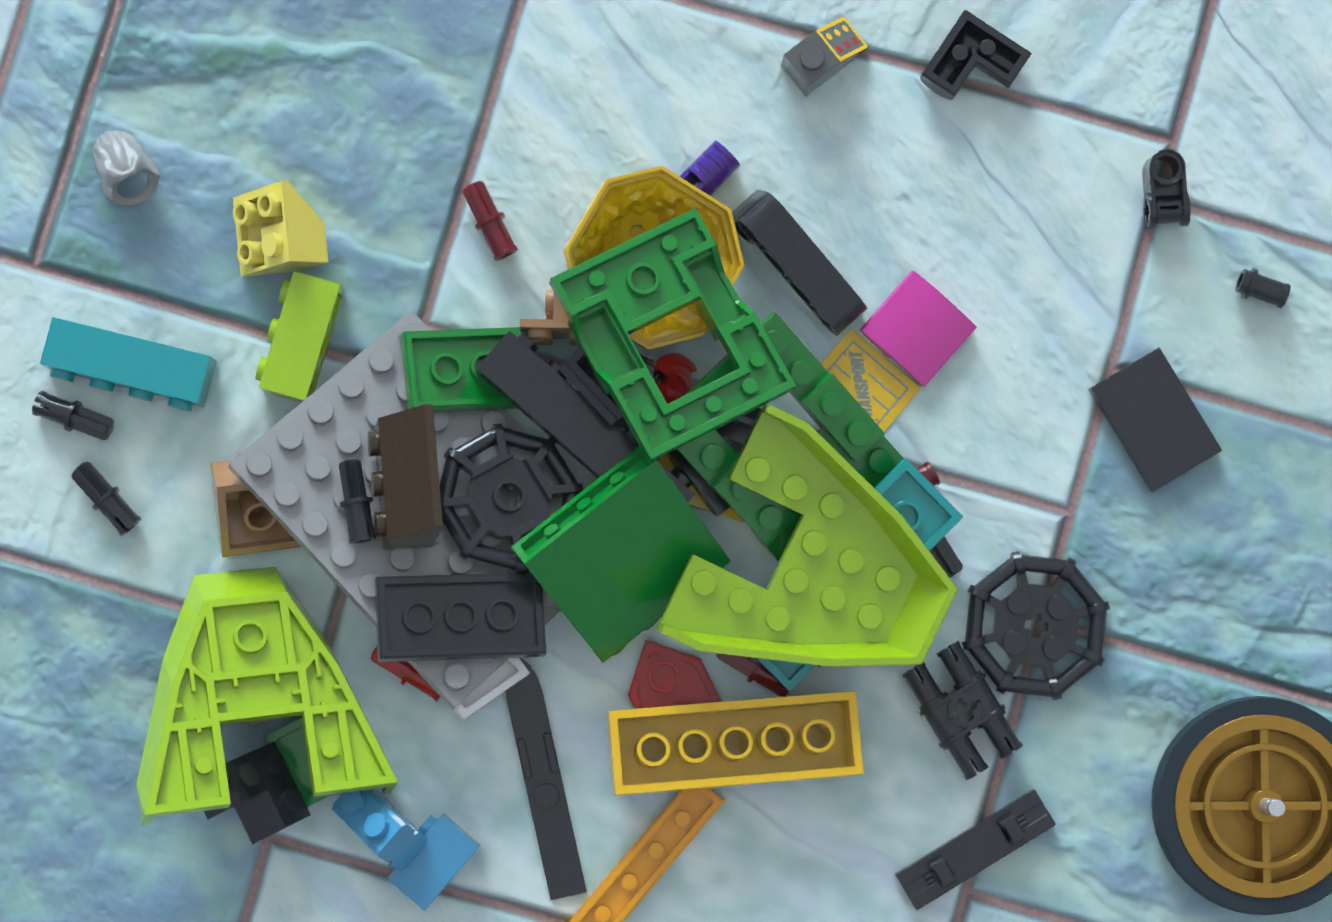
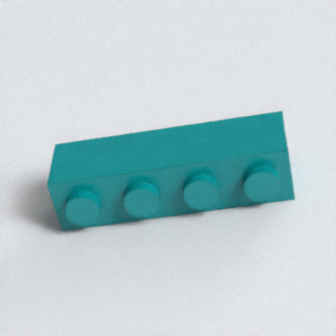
M52 317L40 360L42 366L51 369L50 377L68 382H74L75 376L90 379V387L113 392L114 386L130 389L128 396L152 402L154 395L168 398V406L190 412L193 405L205 407L217 362L208 355Z

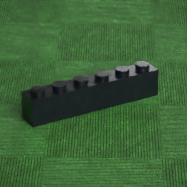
M509 331L477 366L475 372L549 437L557 441V444L597 479L639 447L627 435L630 428L625 429L611 426L590 402L566 381L567 378L559 371V364L552 359L546 364L535 354L538 347L521 332L515 336ZM663 467L689 502L695 495L688 489L692 482L676 468L669 472Z

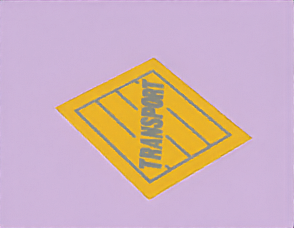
M852 329L849 330L821 363L828 373L833 374L883 432L921 389Z

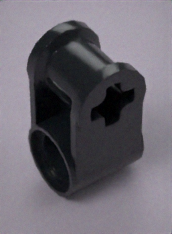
M1173 149L1160 150L1145 162L1142 169L1145 226L1147 229L1155 228L1156 224L1179 223L1182 227L1188 226L1191 209L1187 192L1184 158ZM1158 160L1166 161L1171 166L1172 176L1170 179H1163L1156 173L1155 163Z

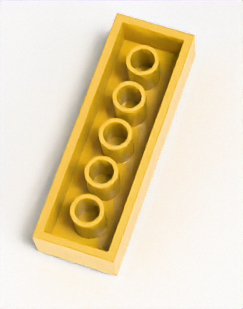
M856 691L608 711L606 714L613 796L849 777L864 774Z

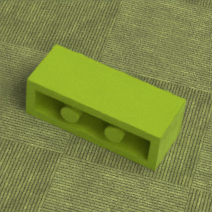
M293 271L291 281L284 280L279 295V303L283 304L279 319L273 318L267 335V341L272 342L267 358L261 357L256 371L255 379L260 381L258 388L263 392L302 402L315 391L345 291L341 284Z

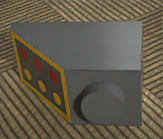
M843 16L815 30L783 55L781 66L806 97L865 52L868 46Z

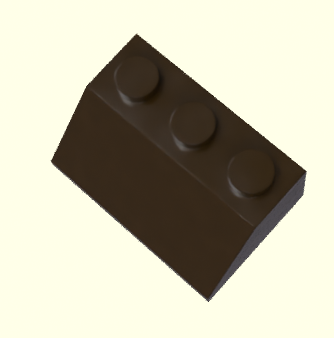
M424 404L377 419L374 432H368L369 457L376 456L377 472H371L372 496L379 497L380 512L374 513V530L376 537L383 538V549L433 547L443 528L433 404Z

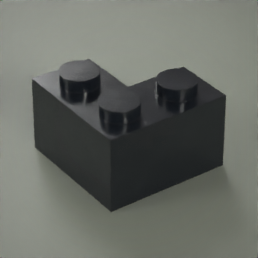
M275 741L226 762L231 805L229 808L204 811L207 820L235 808L252 845L311 815Z

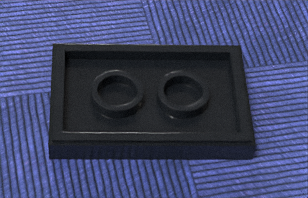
M1160 347L1088 389L1150 492L1156 491L1223 451Z

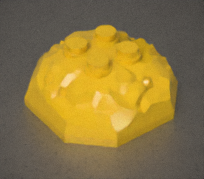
M664 166L604 180L563 250L567 268L570 269L696 208L717 244L724 272L732 286L745 265L731 209ZM693 303L629 336L633 342L646 350L704 336L708 328Z

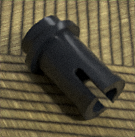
M1252 268L1250 271L1247 269L1242 270L1237 280L1235 291L1241 293V298L1247 299L1250 296L1282 308L1288 299L1291 285L1258 274V269Z

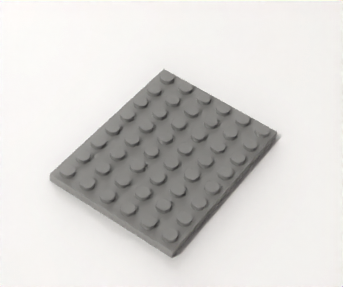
M412 310L240 453L228 466L235 476L376 628V577L514 573L512 569L471 558L464 560L459 556L461 551L444 523L433 547L383 549L382 537H376V540L366 543L349 544L347 520L344 508H341L339 504L344 501L339 464L351 459L361 461L367 497L373 498L370 508L374 526V513L380 512L379 497H373L371 492V472H377L376 456L369 457L368 432H374L378 418L408 409L400 342L401 333L405 331H431ZM505 409L433 413L439 484L446 460L444 453L448 448L455 449L490 430L492 424L501 423L503 427L523 433H526V431ZM506 445L507 453L514 455V458L524 460L526 458L532 460L537 454ZM492 446L469 460L479 466L497 456L496 449ZM543 459L539 467L551 486L560 485L545 459ZM463 470L459 472L453 497L466 496L471 476ZM506 488L500 489L502 495L499 501L503 505L516 506L515 499L519 496L516 491L508 492ZM562 497L551 499L547 518L561 508ZM466 508L455 509L472 538L479 528ZM486 534L479 542V544L512 552L509 540H497ZM525 568L524 573H531L528 568ZM543 588L544 621L546 625L561 610ZM509 658L408 662L441 698L454 709Z

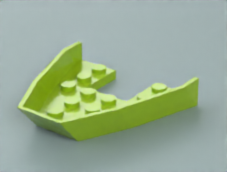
M763 405L728 479L802 515L766 589L691 554L656 629L661 634L701 652L827 667L921 665L958 588L904 517L811 425L772 405Z
M276 567L193 576L162 660L136 787L141 826L150 825L153 817L230 807L231 802L220 725L302 715L313 797L382 788L383 794H389L398 784L392 767L327 639Z

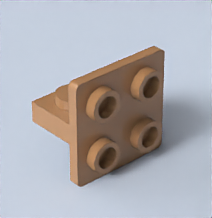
M546 290V319H520V332L527 336L535 345H553L554 339H569L570 345L579 346L567 324L569 318L554 291Z

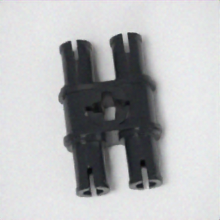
M958 640L947 646L948 648H944L936 653L956 684L953 686L954 690L947 694L946 691L941 692L927 669L925 662L913 667L914 670H908L902 674V677L906 679L920 702L919 714L920 716L924 715L940 741L939 747L950 751L964 774V778L969 780L977 775L976 771L981 773L989 767L969 737L972 734L971 730L976 727L978 729L983 727L997 750L1000 759L1012 754L1011 751L1013 750L1017 751L1023 744L1018 740L1004 717L1006 707L1004 704L1000 705L984 679L986 674L982 673L981 670H975ZM957 700L960 703L975 702L967 711L969 719L966 720L964 717L949 719L950 716L954 715L953 712L958 709Z

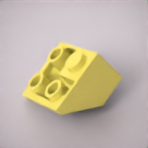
M281 180L233 197V218L236 226L237 258L240 264L241 277L302 271L329 263L325 223L289 181Z

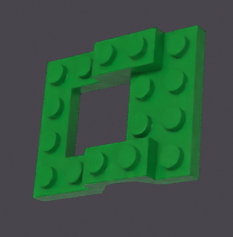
M696 208L550 278L549 284L569 318L567 324L606 395L611 394L648 463L793 391L796 387L794 380L756 313L740 300L725 274L717 244ZM694 303L714 341L720 340L736 370L667 404L629 335Z
M771 312L761 324L796 384L795 389L789 393L821 428L817 432L875 488L904 458L885 438L883 430L833 374L828 373L777 313ZM729 356L723 357L683 396L735 371L736 369ZM716 430L676 449L702 479L729 504L749 526L760 543L779 562L802 514L729 480L728 477L739 455Z

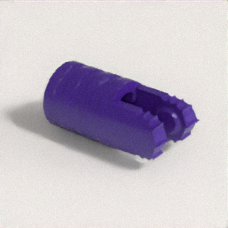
M715 140L679 177L692 185L698 182L699 184L696 187L711 196L740 167V163L721 143Z

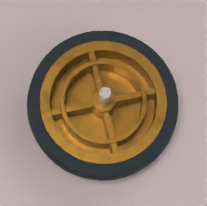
M1253 696L1233 699L1218 704L1202 712L1187 723L1164 751L1154 777L1151 800L1152 819L1156 836L1162 851L1177 874L1194 891L1207 900L1223 908L1251 915H1275L1297 911L1311 906L1331 894L1332 722L1319 713L1286 699Z

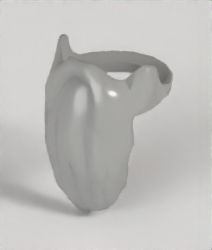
M107 130L96 139L93 148V159L96 172L101 178L102 190L109 201H113L120 206H133L148 199L156 190L161 175L156 164L144 154L143 147L136 142L132 134L121 130ZM139 171L147 175L145 187L137 194L128 196L122 195L117 191L118 182L123 181L127 177Z

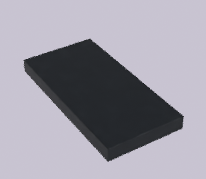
M532 573L382 576L375 578L378 662L544 657L546 655L543 588Z

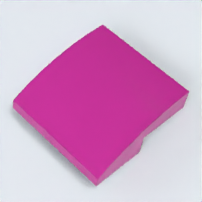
M911 270L859 331L886 357L893 359L918 385L925 387L977 326L918 273Z

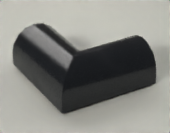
M964 10L922 72L920 80L936 94L952 100L974 67H976L1009 89L1032 53L975 15Z

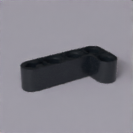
M756 190L732 212L736 231L748 243L754 244L760 249L821 323L835 336H838L867 310L865 303L772 194L767 191Z

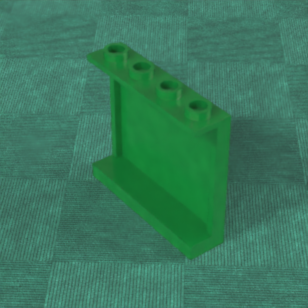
M640 446L511 547L602 663L611 656L620 653L626 644L643 631L653 627L658 619L662 617L691 554L721 568H724L731 562L658 460L648 463Z

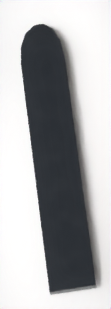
M520 658L530 674L506 690V699L550 900L585 893L587 890L543 691L538 677L531 666Z

